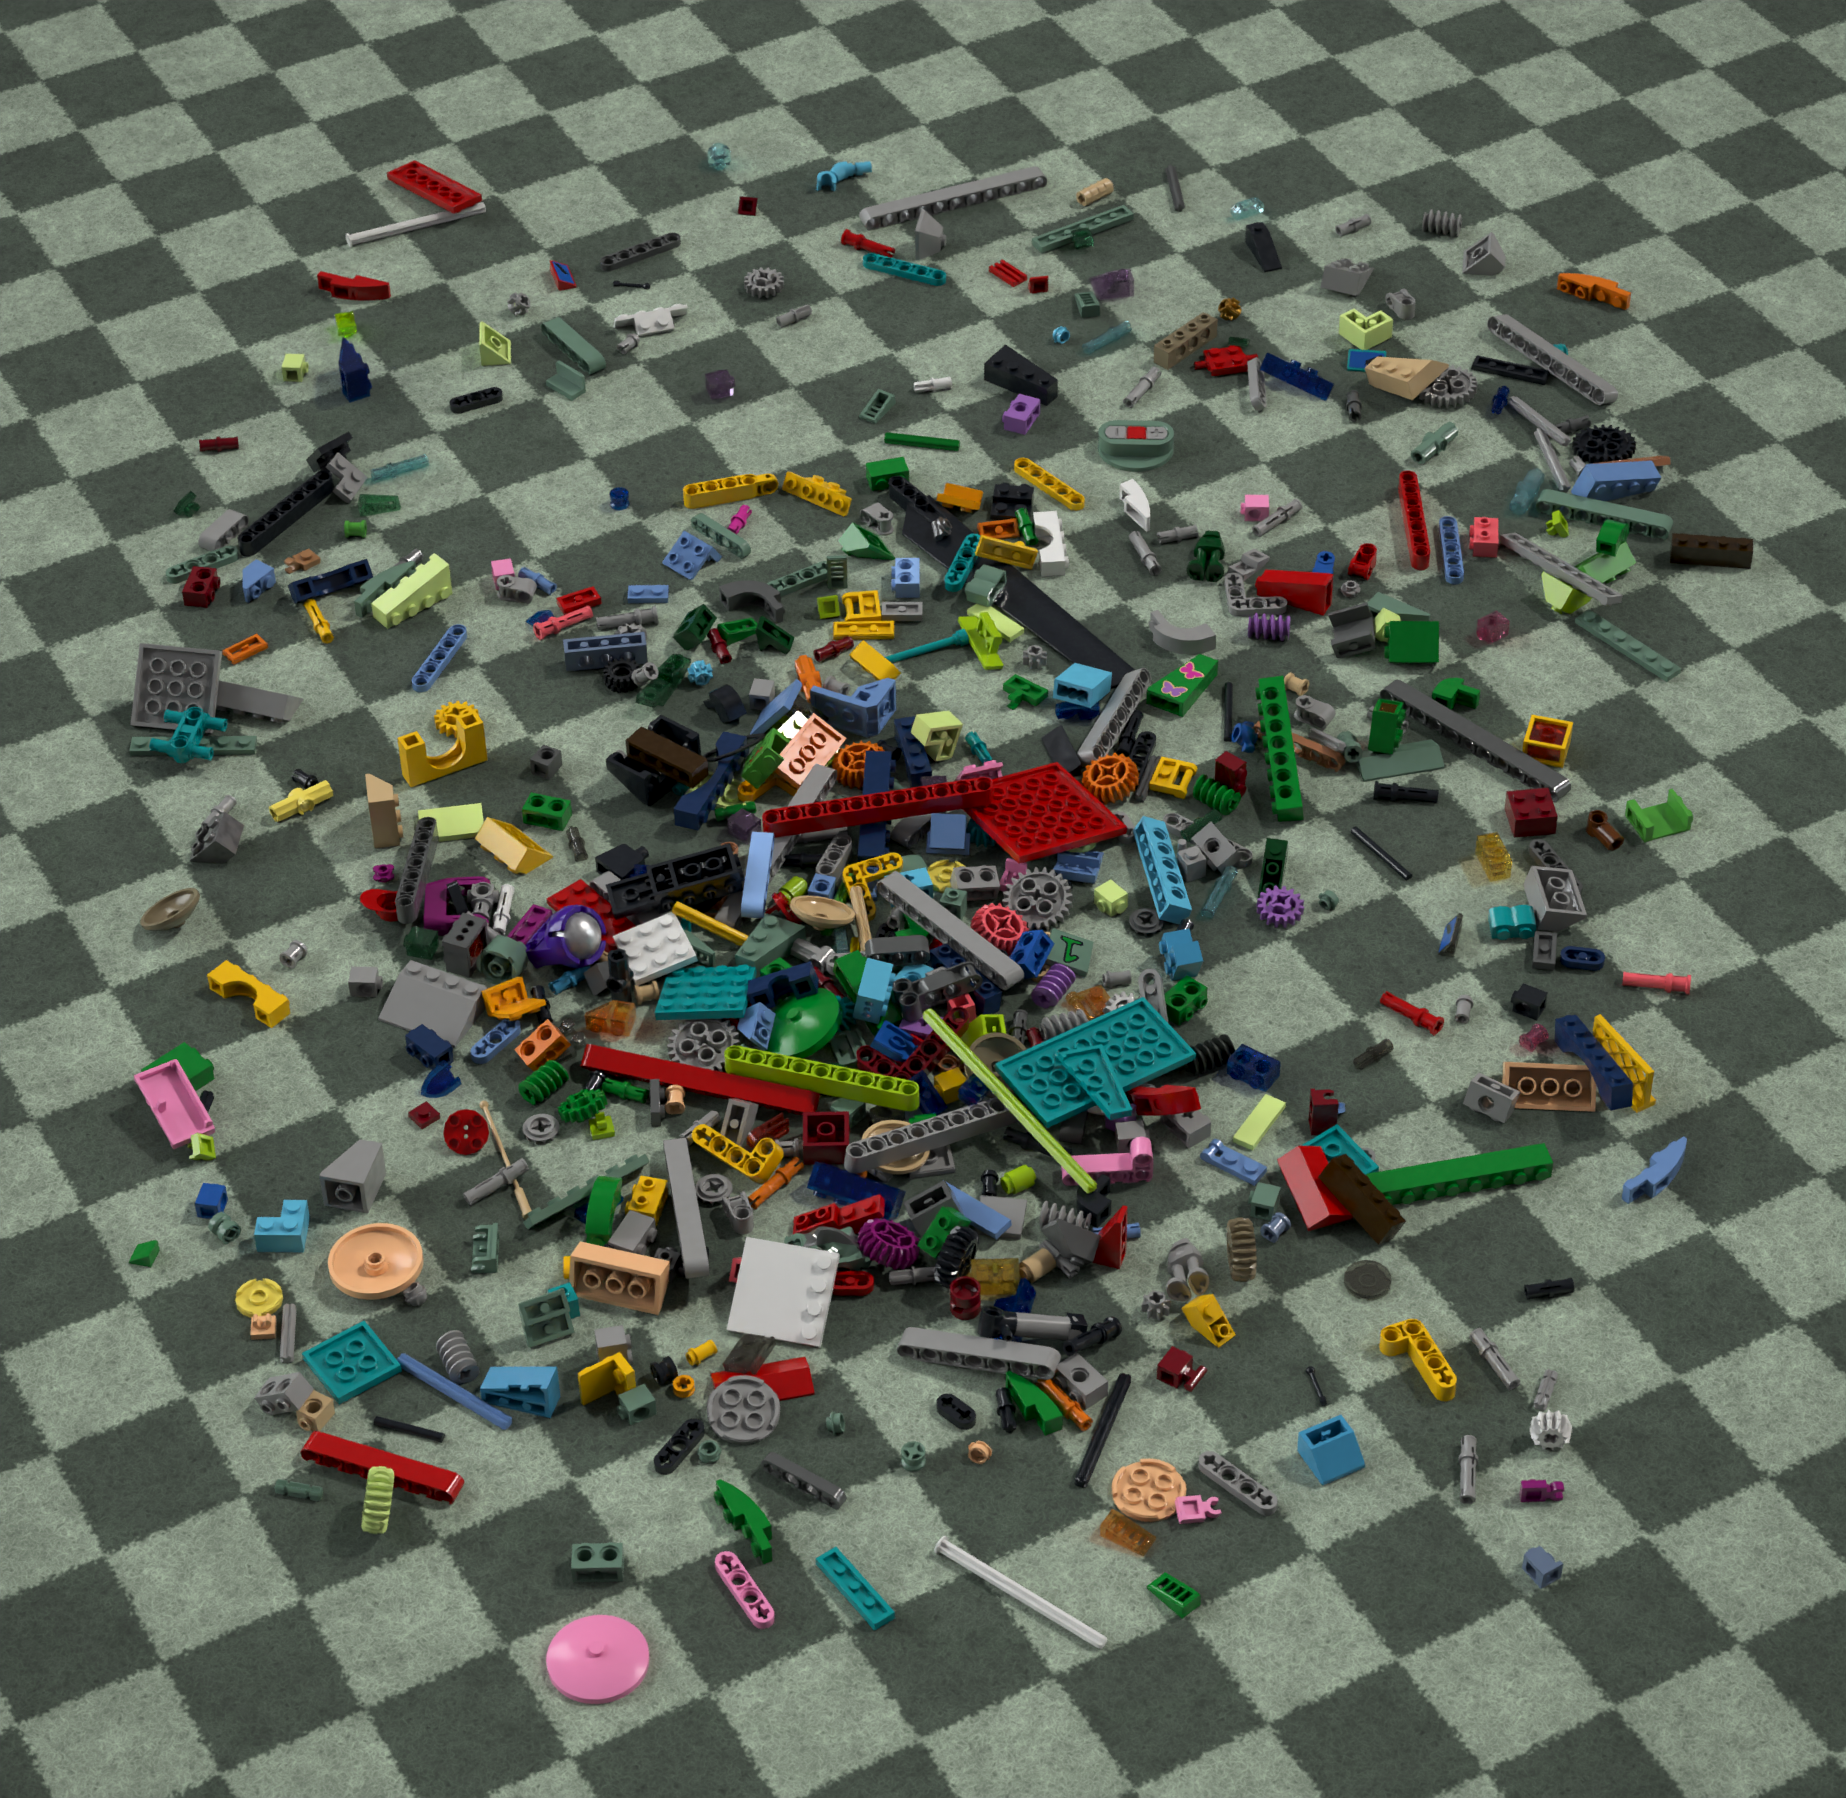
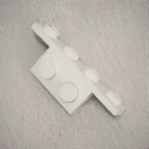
M675 304L670 308L659 307L649 312L639 311L633 315L622 314L615 318L614 328L634 324L638 337L674 330L672 317L687 314L688 307L687 304Z

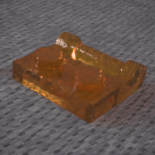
M1098 985L1078 993L1072 991L1066 995L1065 999L1076 1011L1082 1009L1088 1021H1091L1105 1014L1102 1010L1106 1006L1105 1003L1111 998L1103 986ZM1081 1001L1086 1002L1095 1017L1089 1015Z

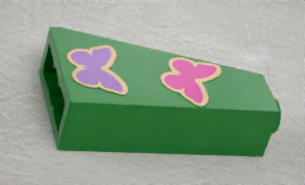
M1202 654L1197 655L1148 687L1146 704L1183 717L1218 675V660Z

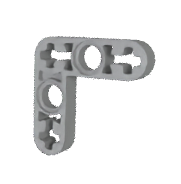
M1229 573L1225 576L1224 587L1228 610L1231 615L1254 616L1255 613L1258 615H1263V613L1266 615H1277L1287 611V600L1279 596L1246 598L1242 576L1238 573ZM1232 581H1235L1236 586H1232ZM1254 606H1262L1263 608H1254Z

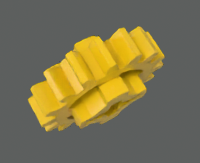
M456 701L454 704L448 702L449 706L441 705V710H436L434 720L436 730L439 729L440 734L446 732L447 737L454 734V737L457 738L456 717L472 711H476L479 716L478 709H474L473 704L468 706L466 701L463 704H460L459 701Z

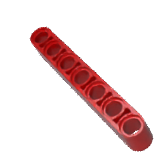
M1406 470L1399 475L1398 492L1411 566L1416 570L1422 571L1429 567L1430 545L1417 474Z
M313 1431L300 1452L302 1458L306 1461L313 1460L316 1461L315 1464L328 1468L332 1466L338 1468V1471L348 1474H359V1477L368 1479L371 1467L383 1466L393 1469L394 1488L398 1486L405 1488L404 1491L417 1495L420 1493L425 1494L427 1498L440 1502L442 1500L448 1501L450 1505L454 1503L465 1483L464 1479L453 1471L320 1431Z

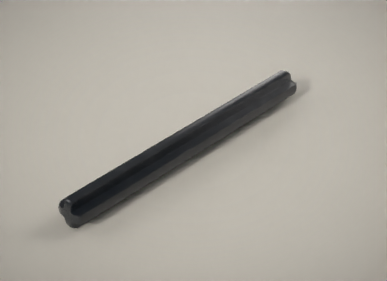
M1120 1373L1075 1476L1074 1483L1078 1487L1085 1488L1089 1483L1131 1384V1376L1129 1374Z

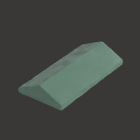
M1432 739L1400 744L1399 748H1395L1393 754L1364 750L1362 751V758L1355 762L1364 782L1445 768L1440 747Z

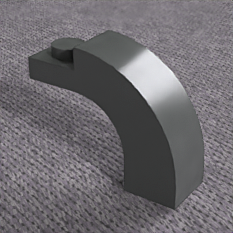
M749 580L735 581L719 586L720 601L729 612L745 606H755L765 610L776 624L783 622L785 610L781 603V594L774 587L762 582Z

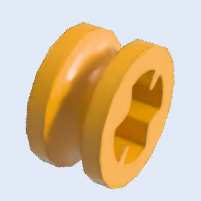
M680 1375L674 1379L673 1392L676 1396L687 1398L694 1393L695 1386L692 1377ZM686 1384V1387H687V1388H686V1389H682V1386H680V1385Z

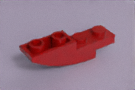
M323 271L317 274L319 289L330 291L331 296L335 298L371 301L389 299L391 297L390 284L388 282L359 275L352 279Z
M1164 1085L1160 1088L1137 1086L1125 1092L1130 1105L1132 1103L1137 1105L1136 1113L1141 1116L1172 1115L1201 1109L1199 1095L1195 1087Z
M879 1194L842 1208L832 1203L794 1217L793 1234H806L818 1227H831L839 1230L852 1227L855 1234L859 1233L861 1227H863L868 1219L873 1220L884 1217L885 1199Z

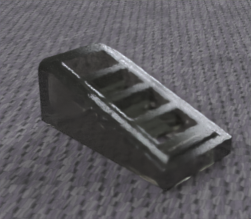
M797 695L790 711L785 714V716L791 718L799 711L807 719L813 713L825 722L829 719L799 695Z

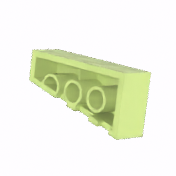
M432 554L429 557L430 561L425 565L421 563L415 568L416 572L410 577L405 576L402 578L395 589L391 587L371 603L373 617L387 629L398 625L410 616H415L423 609L431 607L436 602L446 599L452 594L449 564L437 554Z

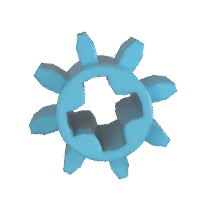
M704 660L695 661L691 664L690 668H687L690 683L695 681L696 685L702 686L706 685L710 678H713L711 673L713 671L710 664L705 665Z

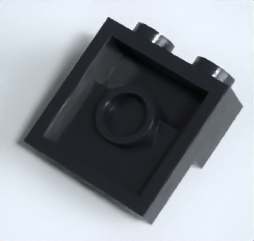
M350 432L317 448L306 459L314 473L319 470H328L326 466L337 452L347 459L346 455L351 451L348 443L353 439Z
M1006 482L995 484L990 519L1006 520L1017 518L1015 512L1020 508H1026L1030 518L1034 501V487H1030L1027 484L1015 486Z

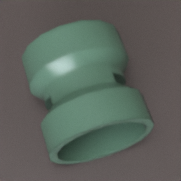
M219 1212L214 1215L208 1225L209 1230L213 1234L218 1235V1238L224 1244H229L238 1238L241 1233V1227L235 1221H232L231 1217L225 1212Z

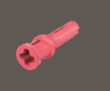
M586 606L558 618L552 616L545 622L534 623L533 630L539 640H543L547 635L558 634L565 627L592 618L593 612L589 606Z
M1623 972L1622 986L1665 989L1667 993L1678 991L1685 992L1687 995L1690 994L1691 975L1685 977L1674 976L1672 973H1669L1666 976Z

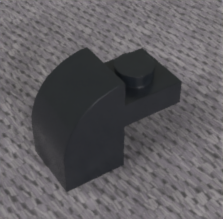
M728 684L709 692L710 698L703 701L707 709H716L723 723L731 722L747 714L740 696Z
M1104 1174L1097 1180H1094L1097 1183V1189L1091 1194L1086 1193L1081 1186L1077 1190V1213L1083 1211V1218L1085 1219L1091 1213L1090 1225L1098 1228L1111 1215V1200L1106 1198L1110 1193V1178Z

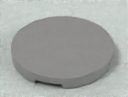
M748 1375L734 1376L728 1378L727 1381L711 1392L707 1402V1418L714 1433L724 1441L734 1444H751L765 1439L775 1430L780 1418V1402L777 1394L762 1379Z

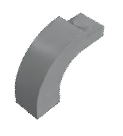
M1158 610L1151 612L1149 628L1153 632V641L1163 649L1187 655L1201 654L1216 649V634L1206 623L1193 628H1179L1171 625Z

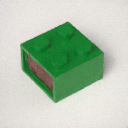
M1378 699L1372 713L1368 751L1393 754L1395 748H1399L1403 737V729L1400 728H1402V723L1405 721L1406 716L1403 702Z

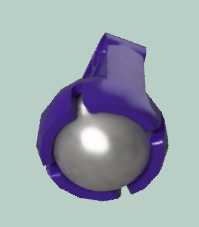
M583 905L564 906L558 912L551 915L525 946L528 960L535 969L557 964L570 968L588 967L597 961L605 950L606 941L601 940V936L606 935L605 925L600 915L592 908Z

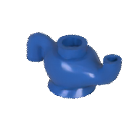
M1245 721L1242 724L1238 723L1234 727L1231 740L1233 743L1237 742V744L1242 746L1243 752L1253 753L1258 734L1252 728L1254 723Z

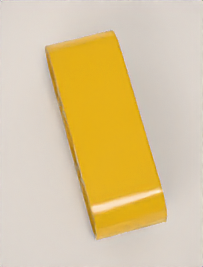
M864 640L849 654L856 663H859L865 671L871 673L877 681L885 678L896 680L901 674L890 661Z

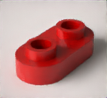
M837 1271L832 1294L867 1295L874 1289V1278L865 1271Z

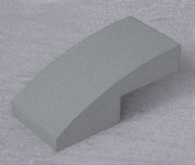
M1252 549L1242 554L1240 562L1229 566L1227 574L1238 573L1242 576L1244 582L1265 566L1270 557L1256 549Z

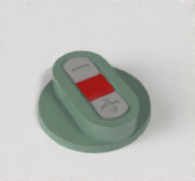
M1109 421L1099 428L1098 453L1107 464L1120 470L1131 472L1153 470L1171 459L1174 453V430L1170 425L1161 421Z

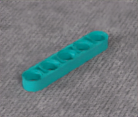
M868 253L863 256V266L867 269L934 286H941L946 283V273L942 270L874 253Z

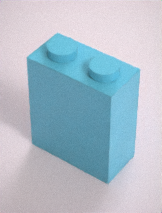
M1074 663L1055 678L1053 698L1091 708L1110 692L1112 672Z

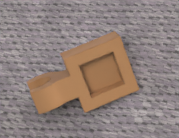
M310 549L304 550L294 555L293 558L289 557L284 560V563L289 566L285 568V571L288 574L299 569L306 571L321 563L320 557Z

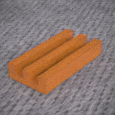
M255 634L224 649L223 655L227 656V659L231 660L232 664L235 665L267 649L268 643L258 634Z

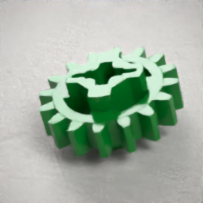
M584 1089L574 1095H569L566 1098V1102L560 1103L561 1106L558 1107V1112L561 1120H564L565 1123L569 1121L572 1123L575 1121L584 1122L588 1118L595 1117V1114H598L599 1110L605 1109V1105L608 1103L604 1091H600V1089L595 1091L593 1089L589 1091Z

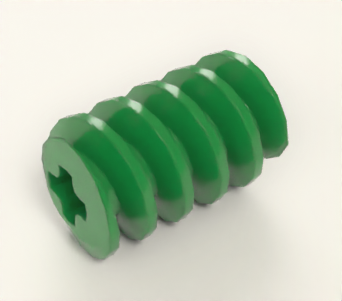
M1207 774L1201 775L1193 788V797L1196 800L1207 804L1222 815L1232 813L1238 807L1241 800L1240 793H1235L1233 789L1228 790L1226 785L1221 786V783L1219 781L1215 782L1214 778L1208 779Z
M549 1060L540 1066L538 1070L534 1071L532 1075L520 1082L519 1092L523 1099L530 1104L535 1105V1101L541 1103L544 1097L550 1096V1092L556 1091V1087L559 1088L563 1085V1082H568L569 1075L561 1064L554 1060Z

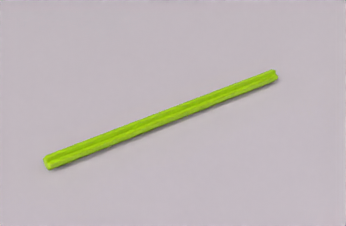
M931 1008L924 1011L923 1019L1081 1188L1088 1194L1095 1191L1097 1183Z

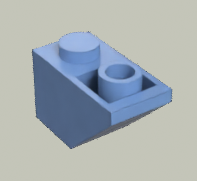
M257 559L242 569L245 602L247 603L254 598H258L262 592L273 587L274 583H276L274 568Z
M759 1002L746 1009L744 1018H739L737 1029L765 1051L768 1048L776 1014Z

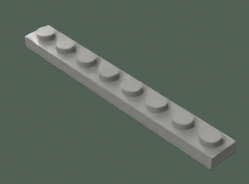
M1509 533L1500 536L1499 542L1505 545L1507 549L1519 553L1520 557L1529 559L1534 565L1541 566L1546 569V572L1558 576L1561 581L1573 585V588L1581 590L1588 597L1600 601V604L1611 606L1612 604L1621 603L1622 594L1519 534Z

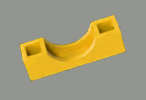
M226 960L207 974L209 988L223 998L235 995L253 998L255 1000L253 1005L256 1019L270 1028H273L291 1014L290 1002L285 995L279 994L269 985L263 984L255 976L243 971L238 965H234Z

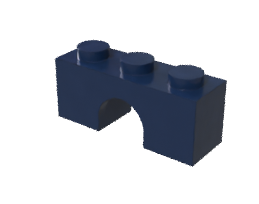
M810 961L748 980L747 996L752 1005L761 1002L767 1008H772L776 1006L777 1000L787 993H794L797 1000L817 994L819 978Z

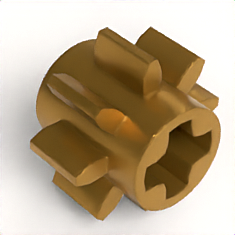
M1233 297L1231 299H1223L1218 306L1219 313H1221L1220 317L1230 321L1237 319L1241 313V306L1238 305L1240 302Z

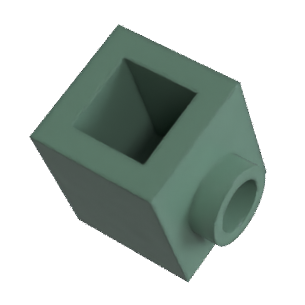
M1258 1182L1255 1191L1251 1190L1248 1204H1251L1250 1216L1271 1221L1280 1202L1281 1187Z

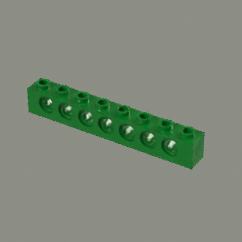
M1284 677L1258 679L1259 687H1256L1255 691L1256 699L1261 700V703L1258 704L1259 716H1263V720H1260L1261 732L1266 733V736H1262L1263 748H1268V752L1264 753L1265 762L1271 768L1267 769L1268 782H1273V785H1269L1270 797L1275 798V802H1272L1273 815L1277 814L1278 822L1304 820Z

